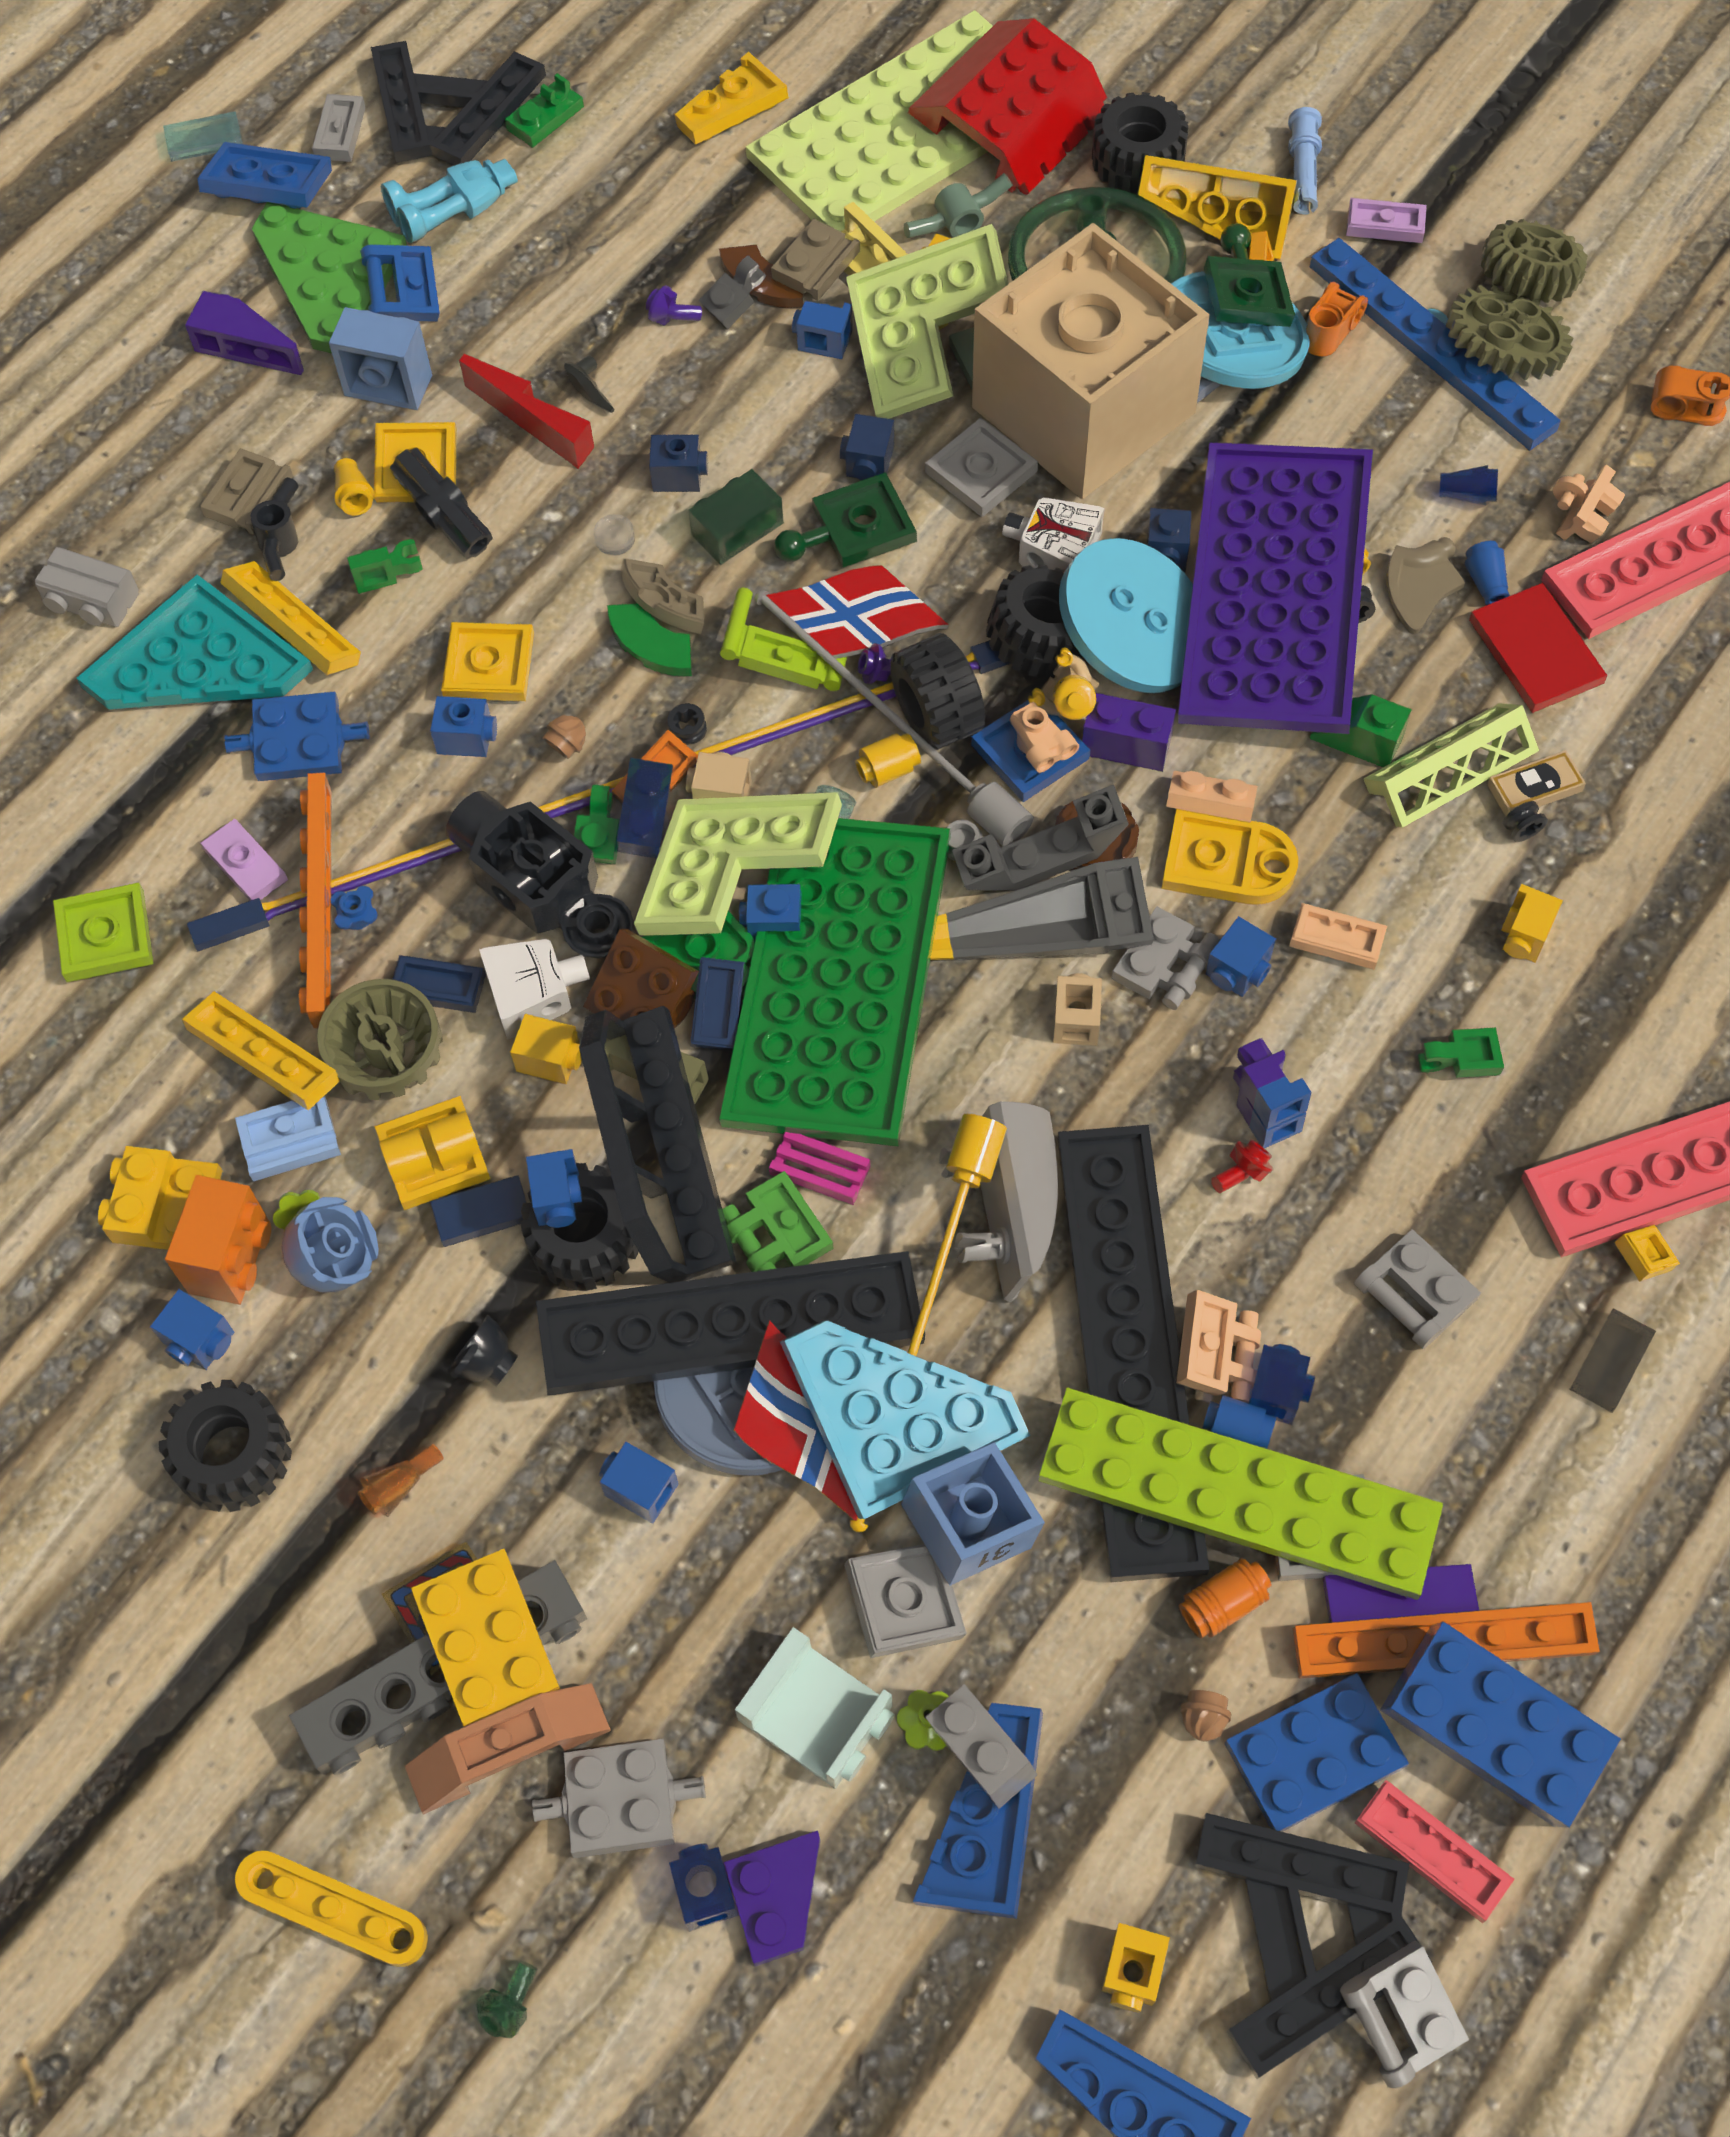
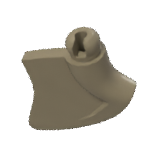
M1441 537L1438 541L1432 540L1417 548L1396 545L1392 553L1386 574L1387 591L1395 613L1405 628L1412 634H1418L1422 630L1433 610L1444 598L1464 588V580L1449 561V558L1453 557L1456 551L1455 545L1450 538Z

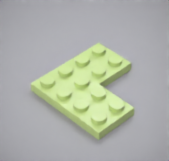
M992 224L846 277L875 416L890 419L953 397L938 326L975 314L976 307L1008 285L997 232Z
M838 792L678 799L634 921L639 936L721 933L742 869L823 867L842 807Z

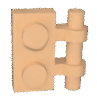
M1200 1290L1187 1294L1176 1383L1214 1396L1226 1393L1228 1385L1232 1386L1231 1398L1249 1403L1250 1389L1256 1386L1257 1371L1253 1369L1255 1349L1260 1347L1261 1331L1257 1329L1259 1314L1249 1310L1241 1311L1239 1322L1235 1321L1237 1303ZM1233 1345L1236 1347L1234 1362L1231 1361Z

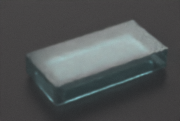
M236 111L163 126L171 162L216 153L224 142L243 144Z

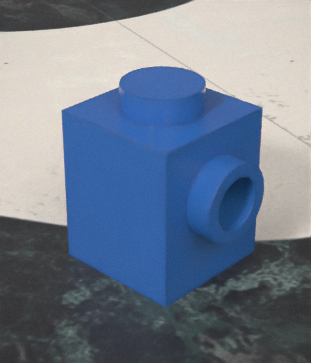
M436 697L430 732L437 754L487 757L489 741L496 740L497 718L490 715L486 699Z
M1238 916L1211 951L1205 975L1210 977L1212 982L1220 989L1233 991L1243 997L1252 984L1259 987L1269 973L1271 964L1268 962L1271 960L1276 938Z
M178 1289L150 1326L160 1341L167 1346L165 1352L170 1357L186 1367L191 1362H194L207 1370L213 1360L220 1359L226 1353L231 1343V1336L234 1334L233 1329L223 1315Z
M628 1442L624 1443L619 1453L615 1451L610 1453L599 1472V1477L602 1478L600 1485L607 1498L654 1524L679 1484L675 1469Z

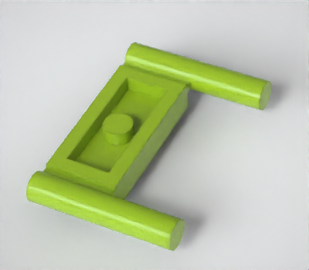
M739 588L736 592L722 643L721 657L726 660L739 659L738 666L810 688L818 689L819 684H824L827 690H839L842 676L804 641L752 625H745L753 593L748 588ZM847 657L836 659L845 667Z

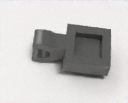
M749 255L738 264L733 279L724 273L699 299L702 306L726 329H729L754 303L749 293L760 285L766 277L765 273L759 269L760 266Z

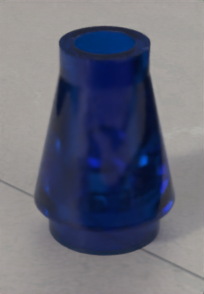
M1488 465L1450 473H1440L1439 497H1448L1485 506L1486 502H1497L1498 469H1488Z

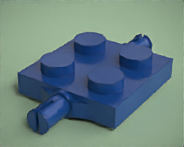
M334 691L252 700L253 723L250 733L225 735L224 737L227 753L251 750L254 755V774L257 780L268 781L308 777V773H325L326 775L342 773L341 753L345 741L370 739V731L367 721L351 724L342 723L339 717V699Z

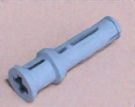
M1312 107L1297 108L1288 118V126L1292 131L1288 150L1294 158V180H1297L1293 208L1297 213L1304 215L1309 214V202L1312 213L1318 207L1317 156L1322 149V140L1318 135V129L1321 127L1322 116L1317 109Z

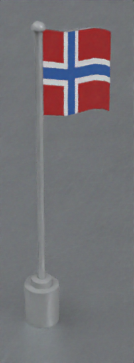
M882 565L849 570L807 587L769 594L765 590H760L756 593L755 602L757 605L764 604L904 733H909L922 750L971 793L967 800L969 803L968 815L989 834H993L994 838L1003 847L1020 840L1024 836L1034 819L1028 810L997 782H992L988 785L982 783L977 787L973 785L836 660L842 657L861 654L863 650H868L873 643L884 647L918 633L948 629V623Z

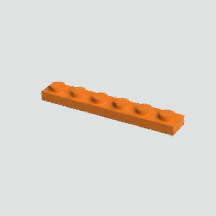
M308 773V790H301L300 792L302 815H307V828H301L300 830L302 854H307V867L300 868V886L302 893H307V907H300L299 917L301 932L307 933V946L300 947L299 962L301 972L307 973L306 987H300L299 1005L301 1013H307L313 1028H318L324 1011L331 1003L332 792L325 773Z
M1591 1602L1297 1625L1293 1628L1299 1679L1404 1670L1430 1626L1443 1621L1504 1662L1596 1655L1600 1652Z

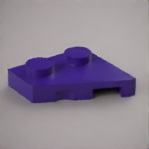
M818 1830L724 1862L755 1967L804 1950L817 1857L821 1842Z

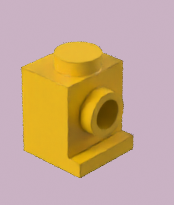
M1521 884L1501 931L1509 934L1502 950L1514 958L1527 959L1536 963L1563 900Z
M1118 1923L1102 1986V1992L1112 1994L1110 2004L1133 2012H1141L1143 2004L1154 2005L1170 1937ZM1128 1963L1139 1965L1142 1970V1979L1137 1982L1127 1980L1123 1973L1124 1966Z

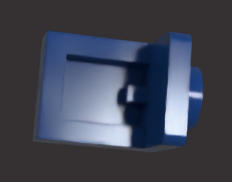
M800 884L748 885L747 901L740 902L739 922L747 928L754 942L757 931H800L802 897Z

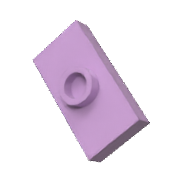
M1350 198L1346 236L1422 243L1425 233L1426 205Z
M233 819L201 842L203 850L249 901L256 898L263 899L288 881L285 872L236 819Z

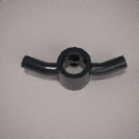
M289 477L283 480L272 500L258 504L250 515L258 546L263 553L269 577L273 581H280L285 577V570L280 557L292 553L298 544V535L291 511L287 505L299 485L294 479Z

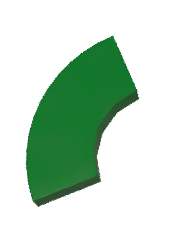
M638 603L607 605L611 630L616 641L625 652H629L633 657L643 662L644 667L653 671L673 676H692L690 634L675 633L660 626L651 614Z

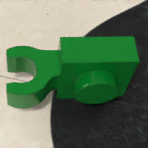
M414 539L399 542L391 553H388L386 546L375 550H366L360 554L347 557L358 594L397 584V575L414 574L423 570L419 556L406 558L409 555L418 553Z
M592 785L590 816L577 815L574 836L593 851L596 863L616 865L622 824L620 819L610 818L613 793H610V786Z
M1496 1027L1452 1030L1448 1037L1449 1042L1433 1041L1424 1043V1053L1418 1054L1420 1072L1425 1073L1436 1072L1446 1067L1454 1066L1456 1078L1497 1076L1504 1069Z

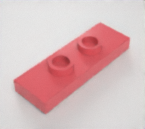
M1387 1780L1383 1782L1354 1822L1403 1862L1409 1863L1413 1870L1482 1924L1488 1919L1515 1880Z

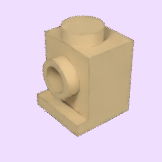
M1082 973L1057 976L1053 1043L1098 1045L1102 978H1091Z

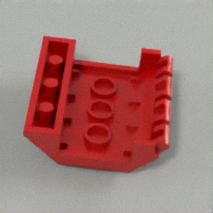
M1035 18L998 21L909 107L908 113L936 135L951 122L1000 160L994 180L1005 173L1013 184L1008 191L1012 193L1018 187L1021 193L1028 195L1045 178L1044 174H1049L1066 157V152H1070L1088 134L1087 130L1094 128L1096 116L1101 113V108L1104 106L1103 102L1107 96L1092 62Z

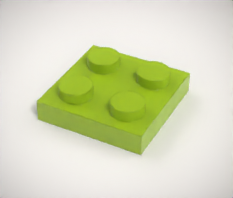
M139 882L53 900L61 972L66 982L154 964L144 890Z

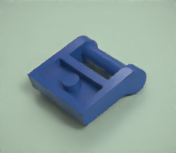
M367 245L361 249L362 264L367 268L371 299L368 311L398 318L405 317L414 321L438 322L440 311L431 246ZM383 264H392L397 302H386L381 266Z

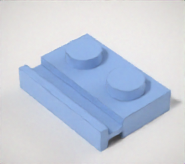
M325 1096L309 1111L292 1100L235 1118L244 1156L248 1164V1172L253 1182L341 1155Z

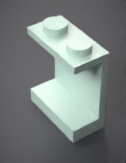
M794 1627L735 1709L738 1721L835 1789L843 1778L850 1782L855 1777L866 1759V1755L861 1753V1751L872 1736L878 1740L882 1737L895 1716L890 1711L892 1707V1694L883 1689L879 1695L812 1649L810 1638Z

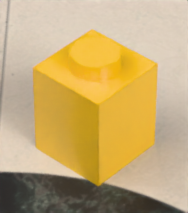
M529 1014L524 1015L510 1051L516 1072L567 1085L571 1071H577L582 1062L576 1026Z

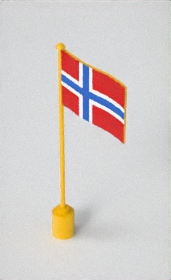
M975 1114L962 1115L946 1169L954 1173L952 1180L959 1183L960 1187L909 1346L908 1353L917 1356L968 1189L969 1187L979 1188L981 1182H991L1007 1131L1006 1126L987 1117ZM769 1320L734 1432L762 1458L819 1490L853 1519L850 1520L852 1530L863 1532L868 1528V1525L864 1524L865 1519H859L780 1343V1341L787 1337Z

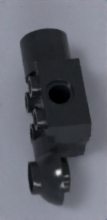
M477 791L462 800L452 812L446 825V836L469 855L476 884L537 934L561 928L564 940L572 950L588 958L600 959L607 957L620 929L633 930L634 921L632 913L623 901L612 895L594 894L598 874L593 851L531 801L507 809L487 792ZM596 928H606L601 933H591Z

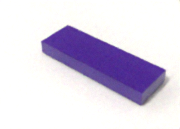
M1471 1564L1428 1567L1422 1593L1418 1600L1339 1575H1325L1323 1578L1329 1623L1479 1611Z

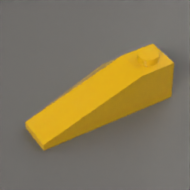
M1145 155L1138 195L1221 240L1223 230L1234 223L1243 224L1249 229L1250 233L1267 231L1273 256L1276 259H1281L1297 180Z

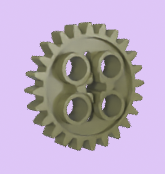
M1478 285L1476 291L1467 288L1465 294H1458L1447 315L1446 327L1450 329L1448 336L1457 339L1455 347L1467 348L1466 358L1476 356L1479 358L1478 366L1492 365V372L1495 374L1500 369L1505 370L1508 378H1512L1514 372L1519 373L1524 380L1528 379L1530 373L1538 380L1542 378L1544 373L1551 377L1555 370L1560 371L1573 348L1571 346L1573 337L1568 335L1570 327L1561 325L1564 319L1562 316L1551 315L1552 307L1542 308L1539 306L1540 299H1535L1533 302L1528 300L1527 297L1521 296L1518 298L1512 292H1501L1496 285H1492L1490 291L1482 285Z

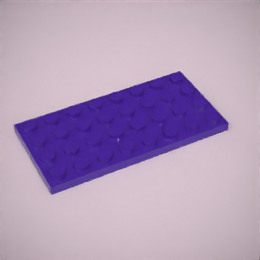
M1209 443L1178 724L1349 734L1373 449Z

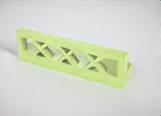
M1499 703L1365 777L1364 782L1369 794L1385 797L1395 826L1403 828L1487 781L1491 776L1497 775L1535 754L1539 749L1523 705ZM1516 728L1522 747L1512 753L1501 750L1507 732ZM1481 748L1489 751L1483 769L1478 772L1467 769L1474 750ZM1447 767L1455 770L1449 788L1444 791L1433 788L1440 769ZM1410 786L1420 789L1415 807L1405 812L1398 793Z

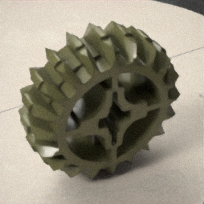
M1519 219L1518 222L1507 220L1505 224H1497L1495 229L1491 230L1489 238H1486L1482 249L1480 266L1485 270L1484 275L1492 279V284L1504 287L1505 293L1512 292L1517 294L1518 298L1521 296L1527 297L1533 302L1535 299H1540L1544 303H1549L1551 299L1558 302L1562 301L1563 298L1571 297L1573 292L1577 290L1586 273L1585 268L1588 255L1583 251L1584 247L1579 243H1575L1573 236L1563 234L1564 231L1562 229L1556 230L1550 224L1542 225L1536 220L1533 223L1527 222L1524 219Z

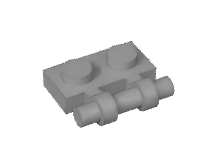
M1157 906L1150 915L1154 937L1152 945L1128 948L1114 968L1112 979L1149 1000L1156 989L1160 987L1167 991L1162 999L1163 1004L1172 1010H1176L1183 999H1189L1196 989L1195 981L1202 970L1207 969L1209 955L1220 939L1212 933H1206L1200 943L1194 944L1189 940L1194 933L1195 926ZM1178 957L1187 962L1181 972L1174 973L1170 971Z

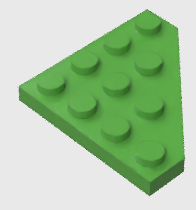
M271 202L265 204L252 227L255 240L260 249H262L312 348L331 354L329 341L344 308L368 310L369 305H371L367 268L362 264L361 249L367 245L407 246L405 235ZM392 264L381 265L384 289L393 274Z

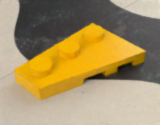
M748 51L740 58L741 66L735 71L727 69L719 76L720 83L714 89L701 91L675 114L677 127L694 144L709 140L714 135L732 126L739 125L744 120L764 110L771 109L774 105L788 99L787 85Z

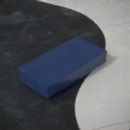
M399 955L392 980L401 981L415 987L426 996L433 1007L476 1013L486 973L484 968Z
M700 958L691 1046L733 1051L737 1034L745 962Z
M519 1175L430 1201L443 1247L520 1225V1221L523 1220L521 1214L522 1205L527 1203Z

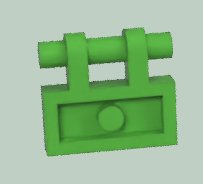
M785 1171L746 1193L747 1202L752 1210L741 1216L733 1204L723 1209L731 1242L739 1244L748 1258L746 1265L751 1272L776 1269L774 1265L783 1258L787 1260L791 1267L807 1265L834 1249L833 1241ZM761 1226L765 1227L774 1241L764 1248L753 1234Z

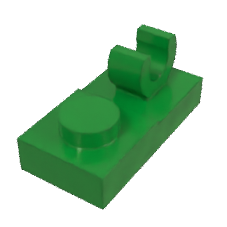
M558 73L554 75L555 81L549 86L541 85L540 93L537 96L528 100L505 119L507 131L532 148L584 107L583 97L571 90L570 82Z

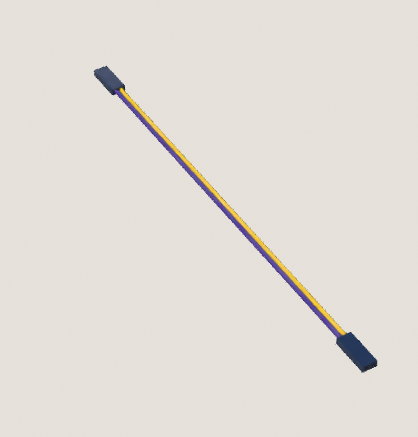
M990 640L971 646L970 654L965 656L972 670H979L980 674L1011 664L1010 662L1003 663L998 658L999 651H992L989 645ZM892 682L870 690L882 702L896 697ZM860 693L695 751V753L698 755L699 752L711 754L724 752L733 755L872 706L873 704ZM624 777L602 785L610 786V793H612V790ZM592 788L539 806L538 808L551 818L590 805ZM446 839L331 880V897L337 891L346 892L462 850L452 841ZM299 891L270 902H261L260 898H256L188 922L187 925L197 952L269 927L268 921L273 917L307 906V893Z

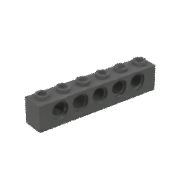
M555 1560L518 1581L528 1608H537L543 1612V1621L537 1627L543 1645L551 1640H554L555 1644L563 1643L582 1630L579 1624L587 1620V1617ZM428 1634L289 1715L317 1770L324 1775L330 1771L334 1775L344 1773L361 1761L360 1753L376 1744L379 1749L385 1748L405 1736L404 1727L420 1718L424 1722L431 1721L450 1709L451 1706L448 1701L453 1698L447 1682L436 1683L431 1680V1666L438 1658ZM397 1685L409 1686L411 1689L409 1702L400 1709L388 1708L386 1700L389 1691ZM353 1711H363L366 1715V1724L363 1730L353 1736L344 1735L342 1730L344 1718Z

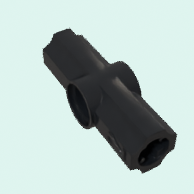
M417 447L410 450L406 449L396 456L394 463L390 466L391 473L413 497L416 507L425 520L435 530L440 529L465 559L477 557L485 551L493 539L492 534L468 507L467 500L455 483L448 477L443 478Z

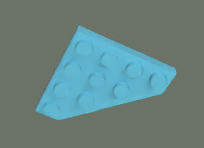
M822 1321L780 1341L859 1519H866L902 1501L913 1477L993 1442L996 1443L1001 1451L1030 1436L1010 1391L994 1385H988L970 1378L966 1374L938 1363L921 1359L884 1342L854 1333L835 1323Z

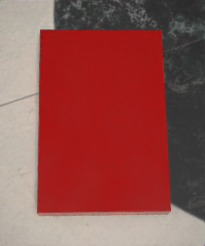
M1544 583L1471 612L1469 621L1532 713L1605 683L1608 675Z

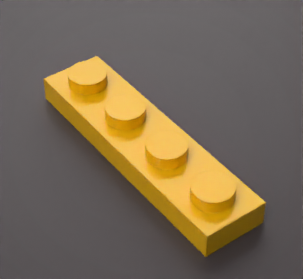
M255 561L223 569L220 583L326 675L358 665L361 651L279 581L271 580L268 572Z
M215 991L182 1019L189 1032L308 1111L340 1082L335 1069Z

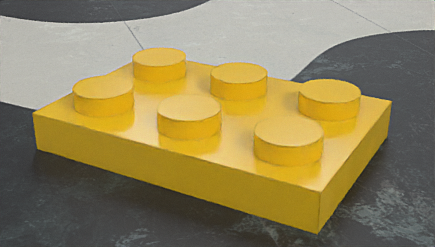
M505 1548L411 1588L463 1727L538 1694L560 1690Z

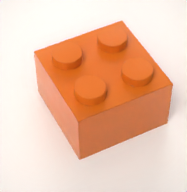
M200 1175L195 1176L165 1257V1261L188 1294L241 1305L245 1291L252 1289L257 1275L255 1263L260 1249H265L269 1243L272 1226L250 1186Z

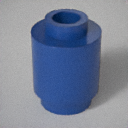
M1222 1395L1220 1404L1210 1401L1202 1429L1267 1449L1276 1417L1265 1414L1266 1409Z

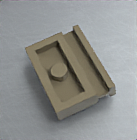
M813 218L771 267L772 279L802 294L808 292L813 295V299L819 301L860 252V241L857 239L851 241L845 238V233Z
M240 448L201 504L200 508L203 516L239 529V527L248 530V533L254 535L250 516L252 510L258 504L272 500L283 480L287 477H293L290 466L284 465L282 467L276 465L272 459Z

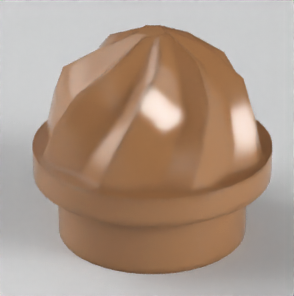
M562 715L548 723L547 728L549 730L543 736V739L555 751L567 759L574 752L580 753L585 742L586 731L579 718Z
M1189 1691L1187 1702L1181 1705V1714L1186 1731L1202 1742L1220 1737L1227 1723L1231 1721V1712L1227 1710L1228 1698L1212 1691Z

